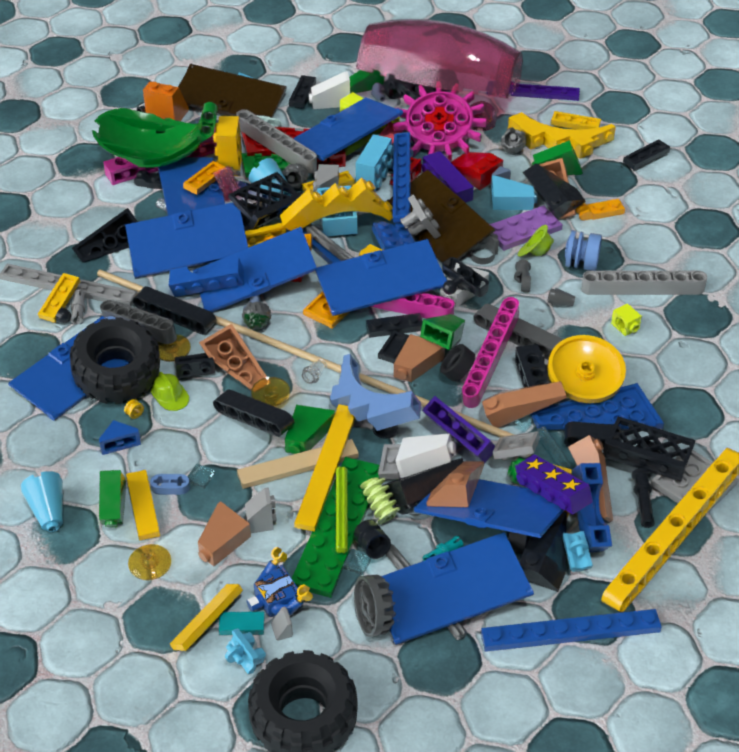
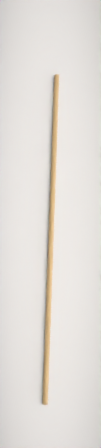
M101 269L97 272V276L139 292L143 288L141 285ZM215 315L217 319L216 324L224 327L232 324L236 331L341 373V365ZM359 373L361 382L388 393L400 394L407 392ZM415 395L421 402V406L425 407L429 403V400ZM454 411L473 427L498 437L514 435Z

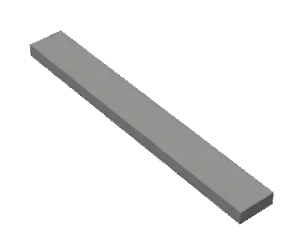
M8 263L0 273L1 280L47 290H53L62 276ZM80 279L81 282L76 289L80 290L79 296H81V290L86 293L85 298L102 302L114 300L129 306L133 305L132 299L137 294V291Z

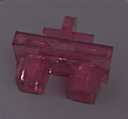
M229 165L213 173L226 200H229V193L240 189Z

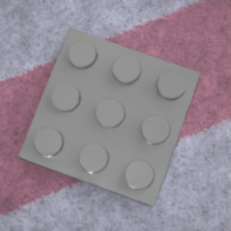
M693 450L681 482L657 474L651 480V485L676 503H679L713 462ZM677 456L675 458L677 460L683 461L680 456ZM734 479L712 508L737 485L739 479Z

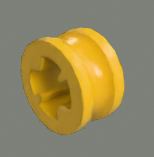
M136 399L130 400L124 408L125 414L129 415L132 419H137L144 411V406Z

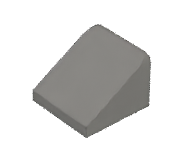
M282 607L271 622L275 638L278 641L290 638L293 635L292 622L286 607Z

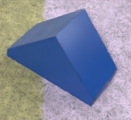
M113 420L99 438L102 455L141 445L138 428Z

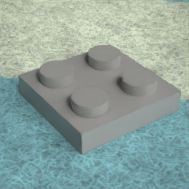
M539 432L500 437L493 450L494 459L509 460L514 456H531L534 454L539 443Z

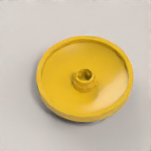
M576 335L559 342L553 348L547 366L551 382L561 381L567 398L582 403H599L610 399L620 390L626 375L625 362L620 352L609 342L590 335Z

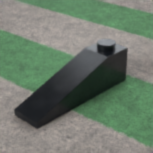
M537 163L523 171L526 179L557 219L586 202L577 188Z
M126 208L71 249L81 262L129 248L125 225L138 221L131 211Z
M463 458L452 460L449 463L388 482L382 486L389 485V489L385 492L393 493L389 500L397 501L394 504L395 507L404 506L405 509L417 506V501L424 499L464 461Z
M566 512L560 514L541 538L530 537L519 561L528 582L559 592L566 574V550L562 538L563 533H566Z

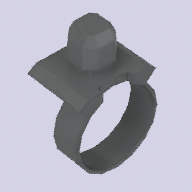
M492 233L475 246L470 252L471 260L481 265L491 263L495 255L498 254V235ZM486 248L491 250L493 255L487 258H479L473 252Z

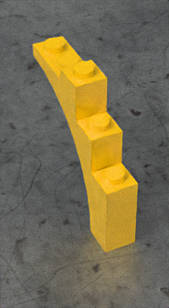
M522 112L509 117L508 129L513 127L515 130L526 133L525 145L530 150L543 144L549 149L570 140L579 159L593 154V148L614 140L616 129L613 124L592 129H563L540 123Z
M361 178L348 190L344 186L340 187L335 183L322 196L318 192L308 189L280 215L283 226L292 231L299 227L303 229L310 223L328 215L350 211L369 212L390 221L393 219V207L389 202H384L376 194V187L371 181L367 182Z

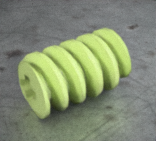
M371 478L360 485L361 489H365L363 494L368 497L367 502L371 504V510L375 511V518H379L378 524H383L393 519L400 510V507L393 508V505L397 502L396 500H389L393 493L385 492L389 489V485L382 486L386 481L385 478Z

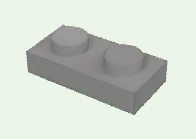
M384 444L378 471L379 479H400L396 458L401 444Z

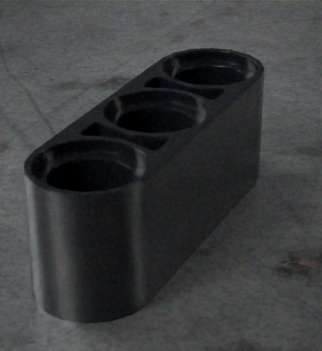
M568 422L564 427V444L569 447L590 435L595 439L598 438L604 447L605 441L609 437L614 425ZM621 437L614 439V440H617V441L622 442Z

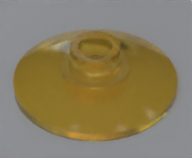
M178 334L176 341L171 344L157 342L160 360L166 362H174V357L187 356L191 349L189 340Z
M266 377L253 385L251 395L256 400L272 406H278L289 398L290 387L280 378Z
M148 544L137 548L128 560L131 574L141 580L160 578L171 566V556L168 550L155 544Z

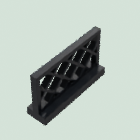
M275 172L229 193L228 198L250 221L248 226L254 230L280 217L303 192L297 193L278 172ZM276 178L280 184L272 183V180ZM260 185L268 186V190L260 188ZM272 188L279 189L280 193L273 192ZM251 190L257 192L256 196L248 194V191ZM283 191L289 192L291 196L284 195ZM260 193L268 195V199L260 197ZM236 196L244 197V201L238 200ZM271 196L280 198L278 202L271 200ZM248 199L255 200L256 205L248 203ZM259 202L268 204V207L259 206ZM247 208L255 209L256 212L251 214Z
M618 416L609 437L605 441L603 455L607 459L636 468H645L651 473L681 482L696 440ZM619 425L628 426L629 429L622 431ZM644 431L649 435L641 437L638 432ZM634 434L636 439L629 441L626 436ZM621 437V439L623 440V442H620V441H617V440H614V439ZM658 438H666L668 442L661 443ZM653 440L656 445L648 447L646 442ZM682 443L685 445H689V447L685 449H680V447L677 444ZM641 444V446H642L644 449L639 448V447H636V446H633V445ZM673 446L675 451L668 453L665 448ZM660 450L663 455L655 453L653 451ZM680 456L683 461L674 459V457Z

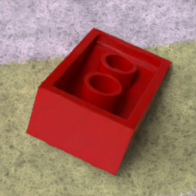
M469 152L462 154L451 161V163L473 187L481 190L491 184L492 174L500 166L503 167L504 160L492 153Z

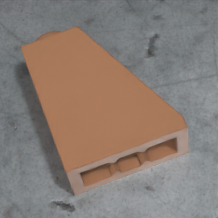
M410 334L394 362V377L409 382L414 381L445 358V348Z
M220 501L198 540L199 557L204 562H209L212 566H216L251 537L250 523Z

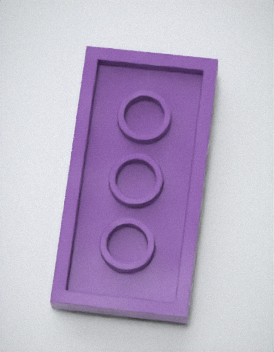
M545 206L490 224L495 229L493 233L498 235L499 246L503 251L526 243L542 225L548 226L547 232L549 234L562 230L563 226Z

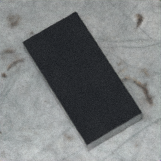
M393 330L379 351L378 359L394 364L409 335Z

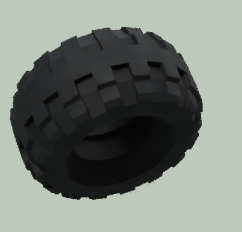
M115 317V319L109 320L108 318L101 319L98 323L93 322L86 326L84 331H80L74 340L73 346H71L70 366L74 382L83 393L92 399L97 398L102 403L115 402V404H123V401L138 399L140 394L144 395L150 390L159 375L160 353L158 343L145 326L140 327L138 322L134 320L127 321L124 318ZM111 359H124L131 362L116 368L101 366V364Z
M303 650V653L294 654V651L284 653L283 658H274L268 662L266 669H261L253 680V687L250 689L248 697L249 718L257 740H261L264 748L269 752H333V749H339L346 743L350 732L354 730L358 710L356 687L353 679L349 678L348 671L339 662L334 663L333 658L323 653L316 655L310 650ZM301 698L316 700L325 707L318 716L309 720H295L282 712L287 704Z

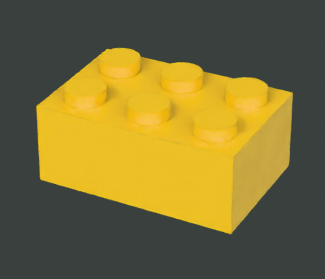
M219 116V121L215 124L216 133H214V143H217V146H215V156H218L216 162L227 168L233 167L232 169L240 172L242 146L239 116ZM226 169V173H225L224 175H222V176H227V174H228V170H227V169Z

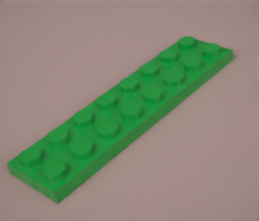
M349 457L344 458L341 467L347 468L348 551L346 553H338L336 551L335 479L315 532L312 531L291 578L297 587L304 584L310 588V593L332 598L355 542L354 530L364 520L370 506L367 502L368 497L363 494L365 489H361L360 485L371 478H379L378 471L380 465Z

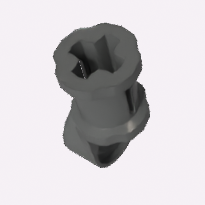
M519 260L515 264L517 271L514 274V279L521 283V292H530L531 276L529 271L531 263L527 260Z

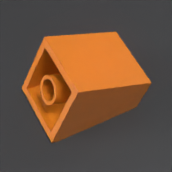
M150 81L143 89L146 113L154 114L162 119L171 118L181 121L189 111V107L179 87Z

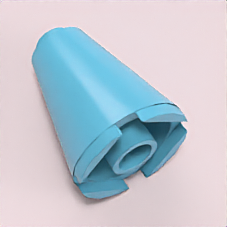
M272 158L260 161V165L257 168L254 167L249 174V181L251 183L275 172H278L285 179L278 164ZM276 178L272 180V183L280 184ZM260 185V188L268 190V186ZM272 188L273 192L280 193L279 189ZM283 191L284 195L291 196L289 192ZM271 196L272 198H274V199L277 200V201L280 200V198H276V197Z
M53 471L40 472L41 476L35 478L33 474L23 480L21 492L42 529L48 532H55L63 524V480L59 473Z

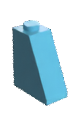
M492 176L493 210H532L534 208V203H537V193H534L533 186L499 176Z

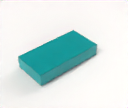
M223 612L219 620V635H233L232 630L239 629L242 634L251 632L252 635H264L265 612Z

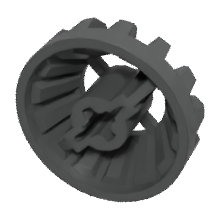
M378 574L360 576L354 588V605L357 620L361 630L368 637L387 634L395 623L393 620L396 616V613L393 611V605H395V602L392 601L393 591L389 590L390 584Z

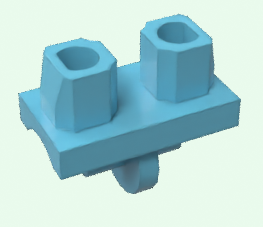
M584 531L573 534L563 533L562 538L570 571L579 572L584 571V569H591L593 565Z
M239 629L232 630L233 637L226 646L228 651L225 654V658L229 663L236 661L237 664H241L247 674L254 673L256 665L264 662L266 653L262 648H252L255 640L251 632L242 634Z

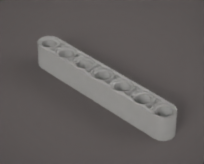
M240 110L236 113L239 116L241 132L289 163L303 165L309 174L317 170V155L315 152L248 110Z
M698 270L586 271L583 274L581 290L587 295H699L705 291L707 274Z

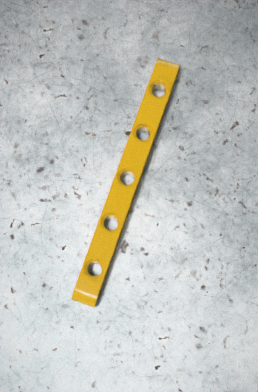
M726 448L605 589L601 598L603 603L621 613L627 609L739 475V452Z

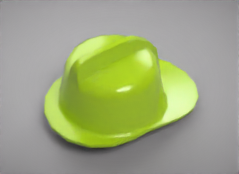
M542 225L522 246L517 255L521 257L527 253H532L536 256H541L547 253L554 243L553 238L547 232L548 226Z
M159 372L154 385L151 387L152 396L160 406L169 411H178L186 407L189 403V395L180 384L178 378L173 374Z

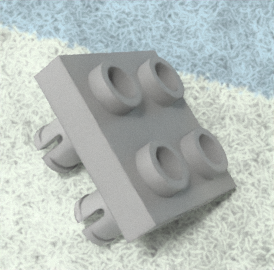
M414 194L410 196L408 200L413 207V211L400 219L404 227L408 228L413 237L426 229L435 239L441 236L438 231L440 226L432 218L433 214L429 208H426L421 198L418 200Z

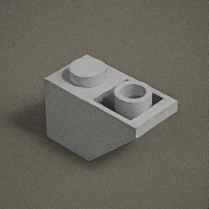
M319 164L318 171H315L313 192H317V188H327L335 183L339 184V165Z
M269 487L262 489L245 504L246 520L250 523L251 533L273 530V522L277 521L276 511L272 509L276 508L274 495L270 496Z

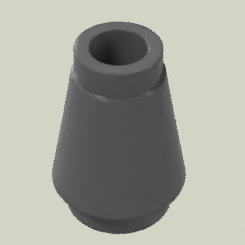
M551 288L547 302L551 303V305L573 306L575 296L558 288Z

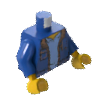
M275 547L272 550L271 556L273 560L268 562L254 583L255 596L246 600L251 612L262 607L269 617L277 615L282 607H286L289 616H291L298 608L303 607V600L310 601L313 598V594L309 592L310 588L303 584L297 587L283 565H278L279 562L282 563L287 560V554L281 553L282 549L279 547Z

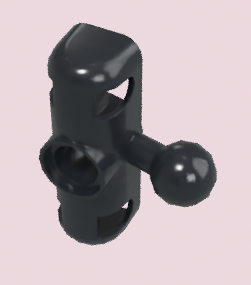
M450 257L442 263L443 273L452 279V281L448 280L443 284L442 289L446 294H454L457 287L461 290H468L476 297H483L487 293L489 281L455 257ZM456 263L460 266V268H457V272L454 271ZM484 281L485 285L479 288L481 282Z

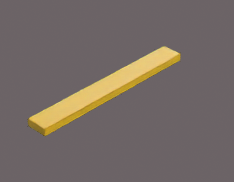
M338 404L295 519L294 528L313 532L316 530L336 474V469L339 466L355 421V417L350 414L346 405Z

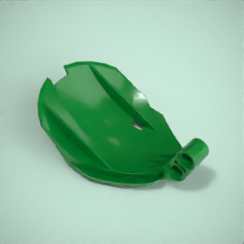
M213 102L205 103L198 124L184 123L171 118L162 119L154 114L127 108L113 109L99 115L94 120L100 127L98 133L92 130V134L97 143L113 155L126 159L139 167H160L190 155L200 146V143L214 134L218 107Z

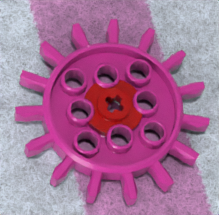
M440 81L436 83V92L427 93L425 88L420 85L419 94L421 97L414 100L410 96L404 95V102L410 107L408 110L401 109L403 115L400 117L406 118V121L393 123L394 131L407 130V132H410L411 140L415 143L411 148L413 149V156L421 148L429 150L428 155L435 153V151H445L447 159L451 161V149L458 146L466 154L469 153V146L465 142L468 137L478 142L481 141V134L473 131V127H486L485 118H473V115L484 112L483 103L470 107L468 104L475 99L473 91L462 98L457 95L459 93V84L457 83L451 92L442 91Z

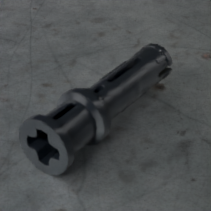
M638 468L631 474L635 482L633 490L638 497L641 526L650 528L655 525L650 493L652 492V485L649 483L650 472L648 469Z

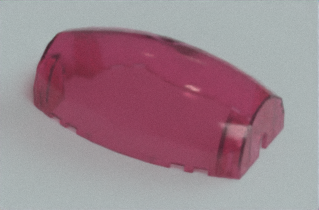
M397 19L370 23L366 27L360 43L356 69L369 73L378 70L381 71V76L386 77L387 73L394 74V79L457 92H463V88L472 89V94L478 95L479 91H486L488 96L509 98L520 85L523 54L497 38L466 26L429 19Z

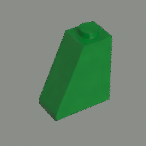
M570 140L533 154L534 162H532V165L563 158L567 175L583 174L581 164Z
M453 314L423 319L420 337L450 350L462 338L465 320Z
M296 404L292 416L295 423L288 429L285 436V452L297 454L311 450L328 433L335 410Z
M121 470L100 471L99 521L105 527H117V524H123L127 481Z

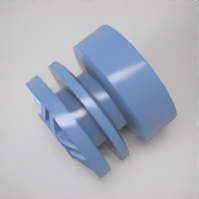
M572 230L566 243L565 266L570 267L572 260H575L574 268H578L580 261H584V270L596 271L602 235L590 233L588 240H584V232L581 231L579 239H576L577 231Z

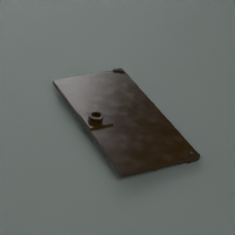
M191 63L178 86L189 106L203 109L205 103L213 102L218 107V114L237 116L236 113L238 111L248 110L255 115L273 118L287 89V86Z
M428 169L411 182V196L414 194L418 200L422 199L426 208L428 207L433 214L432 218L440 226L438 231L441 236L435 239L426 229L416 235L415 238L418 241L428 239L436 258L441 263L450 257H455L459 260L495 231L489 223ZM392 197L390 199H387L386 201L389 202L393 207Z

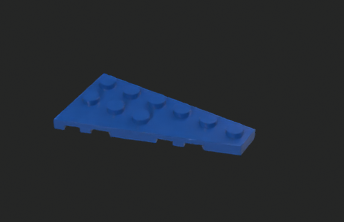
M638 383L621 387L613 397L603 402L582 403L570 400L547 406L530 414L538 430H564L565 424L573 421L614 425L618 416L658 429H663L664 426L660 416ZM619 425L622 429H629L628 426Z

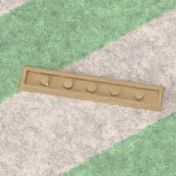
M352 439L347 441L340 463L344 461L345 457L359 458V453ZM322 447L238 469L237 475L242 488L245 489L314 470Z

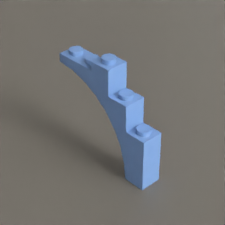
M351 354L343 356L339 384L332 387L330 401L336 408L338 404L348 406L350 414L357 421L368 419V422L377 431L420 419L421 402L412 391L400 394H380L362 387L359 377V364Z

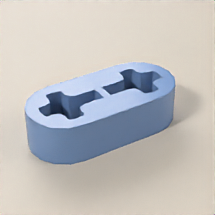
M157 474L150 480L153 493L159 495H182L190 489L189 478L184 474Z

